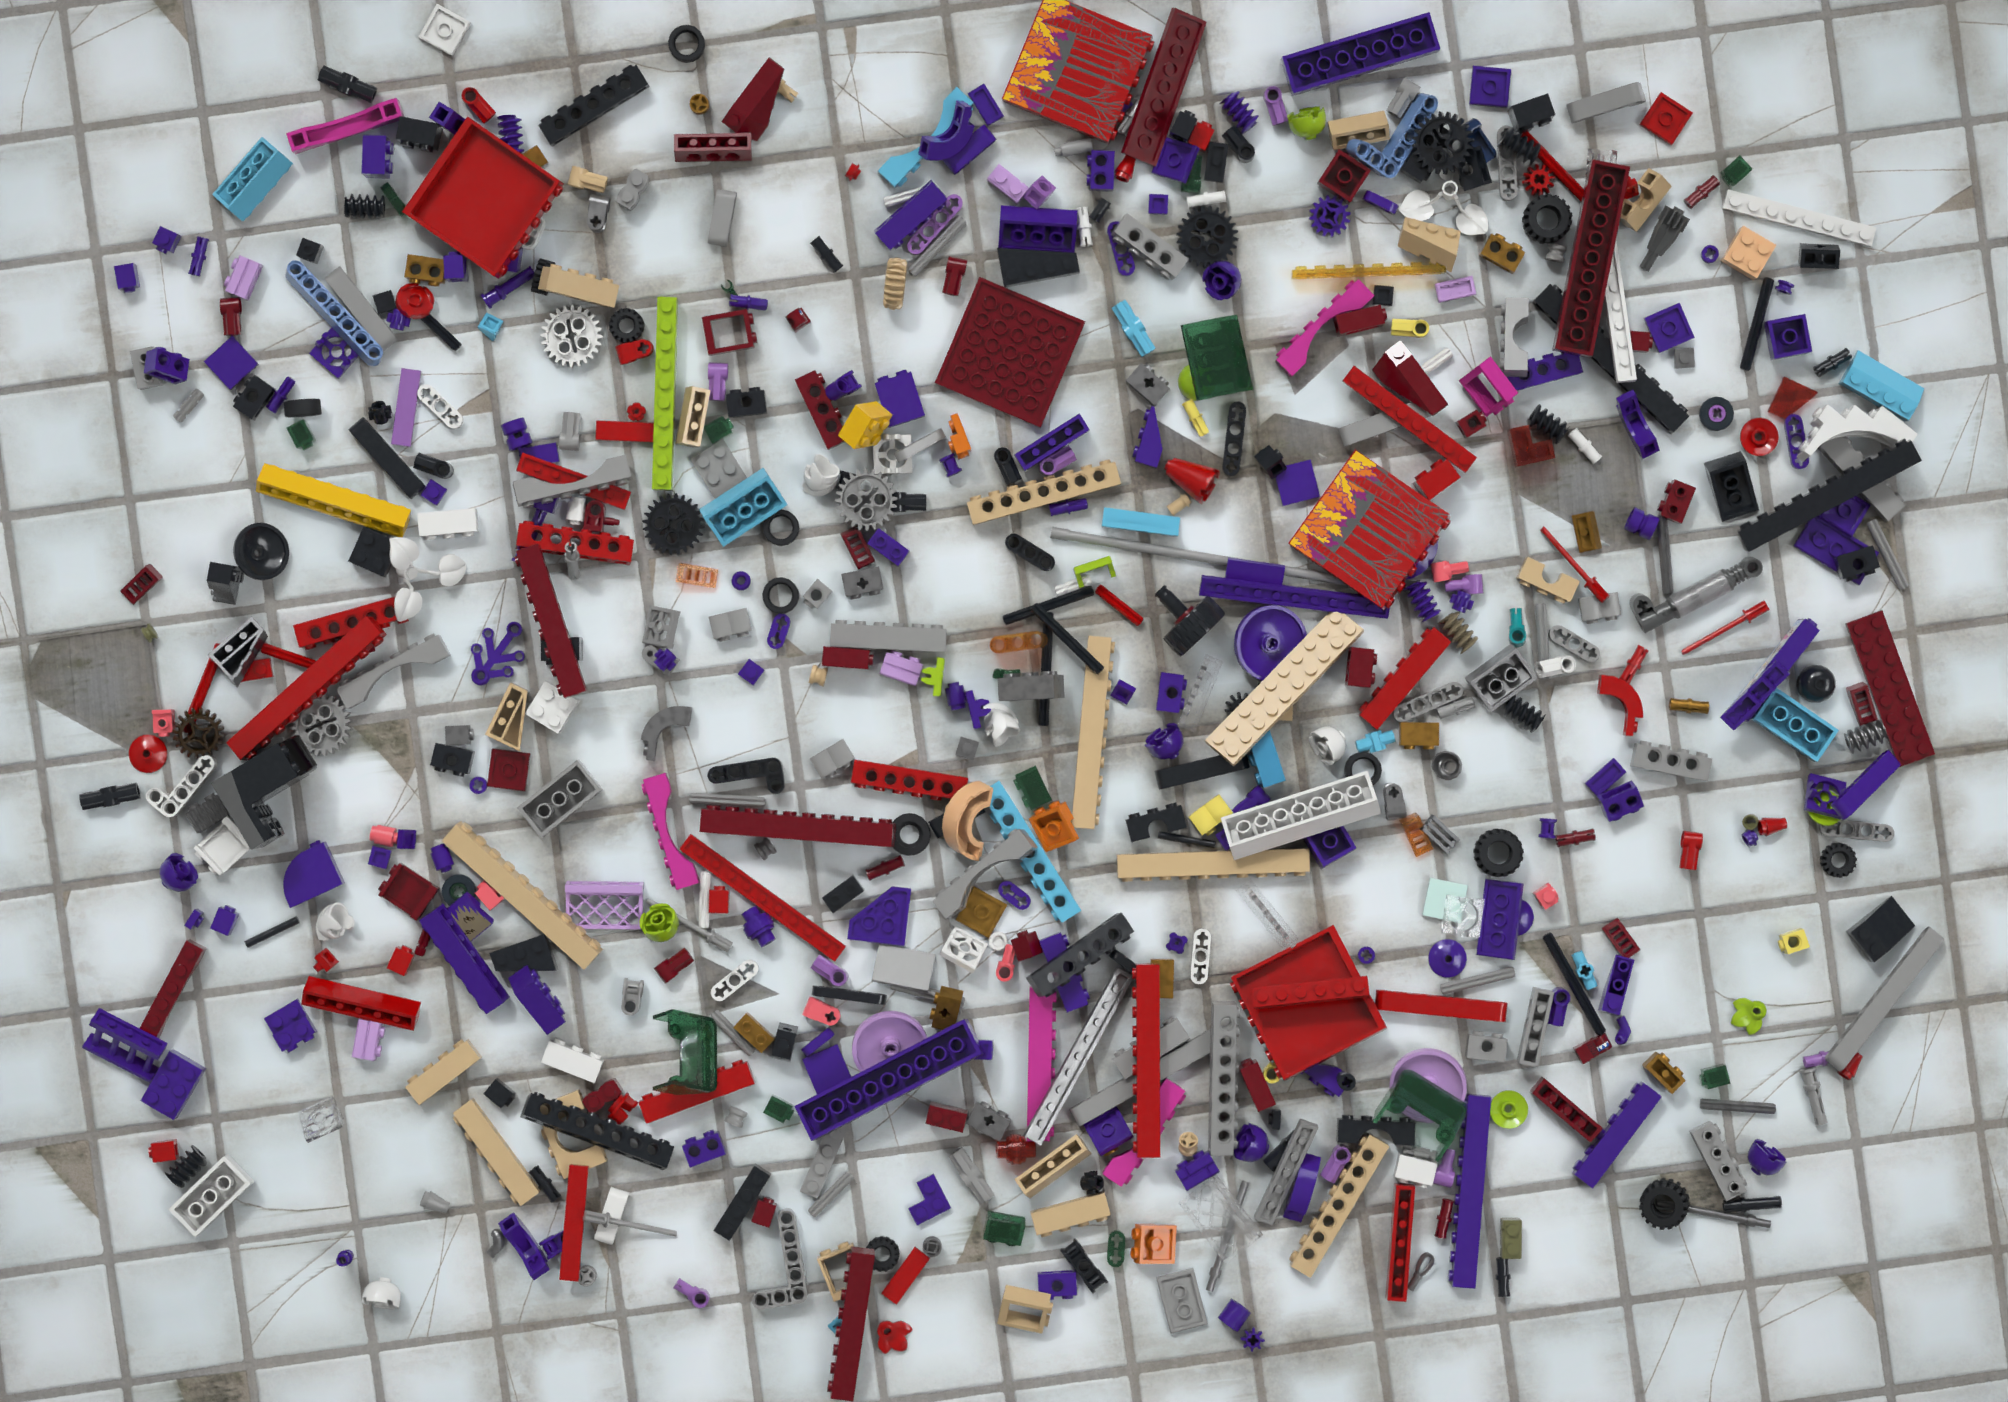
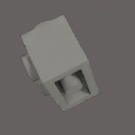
M153 346L130 351L137 388L140 390L164 385L163 380L144 373L146 353L149 350L155 349Z

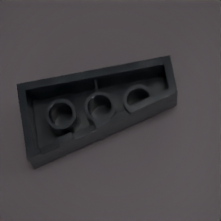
M997 248L1005 288L1080 273L1076 253Z

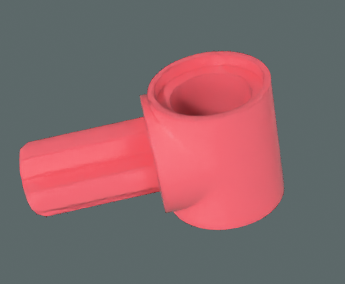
M1442 561L1430 564L1434 583L1451 580L1452 575L1469 572L1467 561L1449 564V561Z
M1006 944L1002 961H998L996 969L997 978L1004 982L1012 978L1015 968L1013 964L1015 951L1011 944ZM1002 967L1009 968L1010 975L1004 978L999 975V970Z

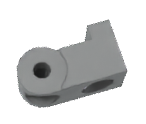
M652 645L646 646L642 650L643 659L662 671L653 662L656 659L654 654L659 649ZM677 658L674 662L678 664L680 659ZM674 668L671 671L666 669L663 673L670 676Z

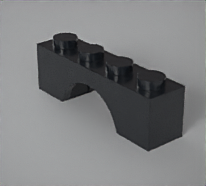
M1342 1115V1118H1337L1336 1141L1338 1143H1357L1361 1135L1366 1131L1381 1129L1391 1136L1395 1145H1415V1122L1411 1121L1409 1117H1399V1120H1392V1117L1380 1116V1119H1372L1373 1116L1361 1115V1119L1353 1118V1115Z
M755 1163L713 1231L730 1241L772 1173Z

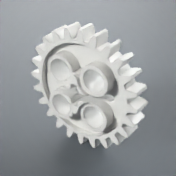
M571 305L570 310L563 306L562 312L557 308V315L550 313L551 321L545 319L548 326H542L546 333L540 334V336L546 338V340L541 342V344L548 346L544 351H551L550 359L556 356L555 363L562 360V366L569 362L570 367L573 368L574 362H576L581 367L582 360L588 364L587 358L594 359L592 353H599L596 346H602L598 339H602L603 336L599 335L598 332L603 329L596 327L600 321H593L595 315L588 316L589 310L586 309L582 312L581 306L577 310H575L574 305ZM567 320H570L572 332L577 334L574 337L577 353H574L571 339L567 338L570 335ZM576 320H583L584 326L582 329H575L574 323ZM559 324L565 326V332L562 334H557L555 331L556 326ZM582 338H586L589 341L586 348L579 347V341ZM563 343H569L570 349L566 353L560 351V346Z

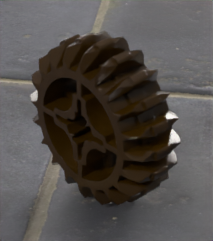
M199 707L198 713H196L195 708H191L192 714L190 715L185 710V718L181 715L178 716L181 723L174 722L178 729H172V733L178 734L172 737L173 741H178L175 744L176 748L183 746L180 752L183 754L187 751V757L194 753L195 759H198V754L204 756L206 752L212 756V748L215 751L219 750L216 743L219 745L223 744V741L218 738L225 737L224 733L219 732L224 730V726H218L222 722L221 719L215 720L217 717L216 713L209 716L210 709H207L204 714L202 707ZM194 719H204L210 723L198 725ZM189 723L191 732L187 734V737L183 738V729ZM194 726L197 730H203L201 732L203 740L197 735L196 737L194 736L196 734ZM214 728L213 739L208 744L206 735ZM198 741L203 747H192L187 743Z

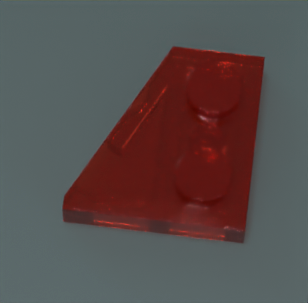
M1783 377L1767 412L1785 420L1817 395L1818 392L1787 377Z

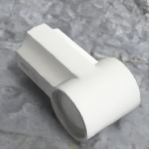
M1557 656L1552 659L1536 662L1535 673L1539 678L1571 673L1575 670L1576 661L1571 656Z

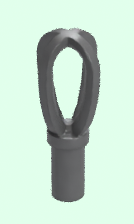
M1425 1252L1420 1256L1413 1274L1414 1276L1408 1284L1409 1290L1414 1291L1420 1279L1433 1266L1434 1256ZM1426 1257H1430L1431 1259L1428 1265L1421 1273H1419L1420 1267Z

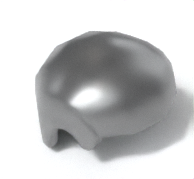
M1443 751L1436 754L1432 760L1431 767L1440 779L1452 780L1461 773L1462 762L1454 752Z

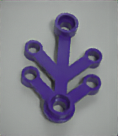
M511 622L507 625V634L495 650L493 643L494 631L491 628H485L482 631V636L485 638L488 660L483 666L481 657L483 647L481 644L475 643L471 646L476 667L471 673V679L475 684L485 685L489 682L490 678L513 676L514 669L511 666H505L500 670L490 671V669L497 663L522 662L525 659V653L520 650L511 654L501 655L512 639L521 635L523 628L520 623ZM513 626L518 627L517 633L512 632L511 629ZM486 630L491 631L492 635L490 637L485 636ZM476 645L480 647L478 653H475L473 650ZM519 652L523 655L521 660L516 659V654ZM506 668L511 669L510 675L505 674L504 671ZM480 672H483L485 675L482 680L478 678Z

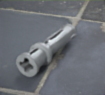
M1816 1066L1808 1069L1802 1068L1799 1070V1073L1802 1074L1805 1084L1803 1088L1808 1093L1815 1125L1817 1126L1828 1122L1819 1091L1821 1084L1817 1081Z

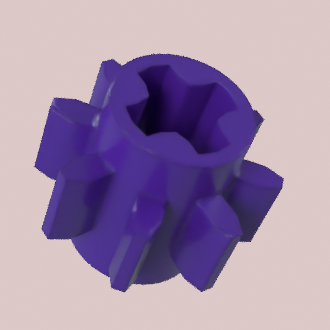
M394 309L393 313L388 312L386 321L390 323L389 328L404 331L405 326L409 327L411 318L401 314L398 309Z
M1459 590L1457 595L1452 594L1449 601L1453 604L1452 609L1465 613L1466 609L1471 610L1474 601L1470 600L1472 595Z
M668 648L664 651L659 649L654 654L656 659L653 662L663 672L666 669L671 671L677 665L674 662L677 657Z
M1254 1327L1249 1332L1245 1329L1246 1335L1241 1337V1340L1246 1341L1243 1347L1249 1346L1251 1352H1253L1255 1347L1261 1349L1260 1342H1265L1264 1338L1259 1337L1262 1331L1255 1332ZM1252 1335H1255V1338L1257 1340H1254V1343L1251 1344L1248 1338H1251Z

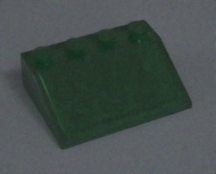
M1237 315L1180 325L1197 401L1253 390Z

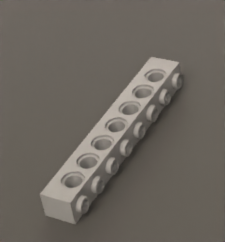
M1211 1001L1208 1152L1210 1156L1233 1155L1234 1149H1237V1139L1234 1138V1131H1237V1119H1234V1112L1238 1111V1102L1235 1100V1093H1238V1082H1235V1075L1239 1073V1066L1236 1063V1056H1239V1045L1236 1044V1037H1239L1240 1030L1236 1022L1237 1018H1240V1007H1237L1235 1001ZM1224 1018H1229L1230 1023L1228 1025H1221V1021ZM1223 1037L1230 1038L1227 1044L1223 1045L1220 1043ZM1223 1056H1229V1060L1226 1063H1221L1220 1059ZM1222 1075H1229L1227 1081H1220ZM1227 1093L1228 1098L1226 1100H1219L1221 1094ZM1222 1112L1228 1113L1225 1119H1219V1115ZM1221 1131H1227V1132H1228V1134H1227L1226 1137H1224V1138H1219V1137H1218V1135H1219V1133H1220Z

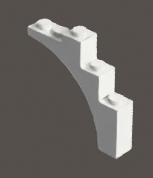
M1827 404L1822 409L1820 407L1817 408L1812 414L1813 420L1810 425L1814 428L1808 434L1810 436L1808 441L1805 440L1800 445V452L1797 458L1803 462L1821 444L1835 438L1845 436L1865 437L1894 448L1896 447L1895 443L1904 438L1906 441L1910 439L1913 442L1917 433L1884 406L1876 410L1873 408L1867 415L1856 405L1850 409L1845 408L1839 414Z

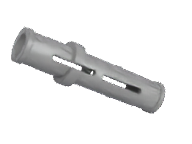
M567 542L564 558L567 562L568 577L574 580L575 576L577 580L580 577L578 564L580 555L577 551V544L571 542L570 546L569 542Z

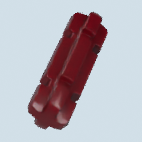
M424 930L421 932L417 943L419 945L416 946L414 952L421 957L425 955V948L428 946L431 938Z

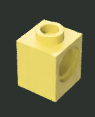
M1802 928L1779 935L1778 945L1781 952L1784 951L1785 954H1791L1810 947L1805 931ZM1791 937H1795L1797 940L1794 947H1790L1788 944V940Z

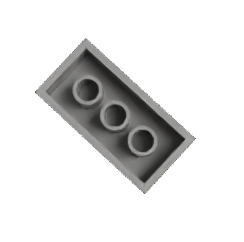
M576 760L518 806L517 809L540 838H542L603 789L582 762Z

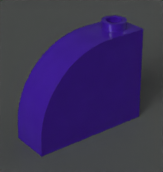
M318 840L309 844L310 848L298 854L289 864L284 876L283 889L290 908L345 884L327 842L321 843Z

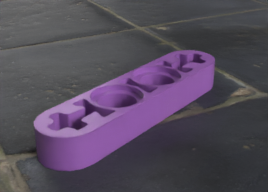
M952 194L945 201L947 203L945 206L948 208L951 205L950 199L959 200L957 202L959 206H954L950 210L953 212L952 215L943 208L939 211L936 209L931 219L923 224L907 243L908 251L911 254H921L961 210L963 202L960 196ZM940 212L947 215V220L943 223H939L936 220V215ZM929 226L934 229L933 236H924L923 230L925 227ZM920 234L928 242L924 244L922 241L919 245L921 249L913 251L911 243H917L920 240L917 236Z

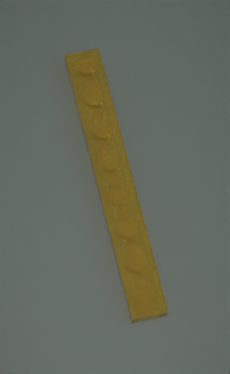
M1412 262L1410 266H1403V263H1391L1390 267H1384L1383 263L1372 264V267H1364V264H1354L1353 268H1345V265H1334L1333 269H1326L1325 265L1314 266L1315 269H1307V266H1297L1295 270L1291 271V279L1445 274L1446 266L1437 262L1436 264L1429 262L1430 265H1422V262Z

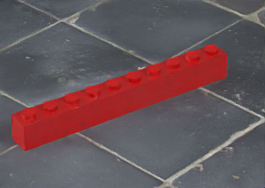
M364 617L226 742L240 760L247 761L257 756V751L268 746L271 743V739L275 735L281 734L289 722L292 723L297 720L300 712L309 709L317 697L320 698L326 694L327 688L331 684L338 683L341 680V675L351 671L359 659L362 660L367 657L372 647L380 645L384 641L383 638L387 635L373 617Z
M1136 963V968H1132V980L1136 979V987H1132V999H1136V1006H1132V1018H1136V1026H1132V1037H1136V1045H1132V1056L1136 1057V1064L1132 1065V1074L1136 1076V1084H1133V1095H1136V1103H1133V1114H1136V1122H1133V1134H1136V1141H1133V1153H1137V1158H1161L1160 964Z

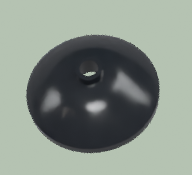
M254 523L239 532L234 542L233 554L237 566L245 575L255 580H269L278 576L285 569L289 560V546L285 536L276 527L267 523ZM255 550L259 552V556L254 554Z

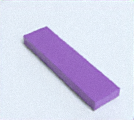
M401 368L391 441L393 445L411 447L418 400L417 391L421 378L420 370Z

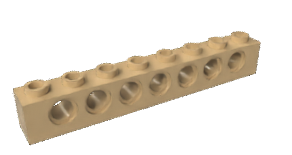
M1109 459L1099 462L1100 466L1092 468V464L1083 466L1079 472L1074 473L1073 470L1062 472L1063 476L1055 478V475L1044 477V481L1039 483L1036 480L1025 482L1026 486L1018 488V485L1007 487L1006 492L1000 493L999 490L989 492L988 497L981 498V495L971 497L970 502H967L972 524H980L1121 485L1116 463L1111 462ZM1096 471L1103 472L1104 480L1096 481L1093 474ZM1078 476H1082L1086 480V484L1082 487L1075 484V478ZM1060 481H1064L1067 484V490L1064 492H1060L1056 488V484ZM1041 486H1045L1049 490V494L1046 497H1041L1038 494V489ZM1023 491L1028 492L1031 496L1027 502H1022L1019 498L1020 493ZM1005 496L1010 497L1012 500V504L1009 507H1004L1001 504V499ZM985 502L993 504L994 508L991 512H985L982 509V505Z
M1370 1133L1361 1137L1358 1142L1359 1149L1351 1154L1350 1164L1347 1169L1343 1168L1338 1177L1340 1178L1338 1184H1334L1328 1193L1331 1196L1327 1202L1323 1201L1318 1210L1320 1211L1319 1216L1312 1219L1309 1224L1310 1231L1307 1235L1303 1234L1299 1241L1301 1246L1298 1251L1294 1250L1289 1258L1291 1261L1290 1266L1309 1278L1312 1277L1389 1148L1387 1143ZM1365 1150L1372 1151V1157L1368 1160L1362 1157ZM1357 1166L1363 1169L1360 1176H1354L1352 1173L1353 1169ZM1351 1183L1353 1185L1352 1191L1344 1192L1343 1185ZM1337 1199L1343 1201V1206L1340 1209L1333 1208V1202ZM1324 1217H1333L1332 1224L1328 1226L1324 1225ZM1317 1232L1323 1234V1239L1320 1242L1313 1240V1236ZM1306 1249L1313 1250L1311 1258L1303 1257V1252Z

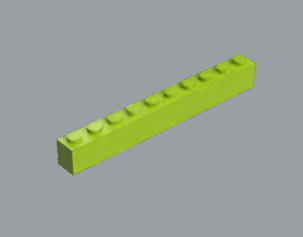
M657 297L653 490L673 491L678 325L677 297Z

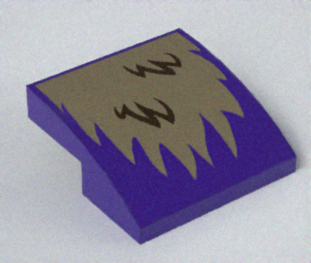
M466 892L447 909L470 942H472L493 924L494 919L480 908L481 903Z

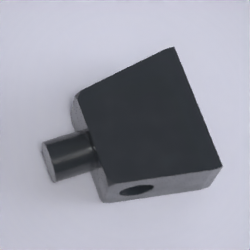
M779 1023L771 1055L772 1058L791 1062L798 1026Z

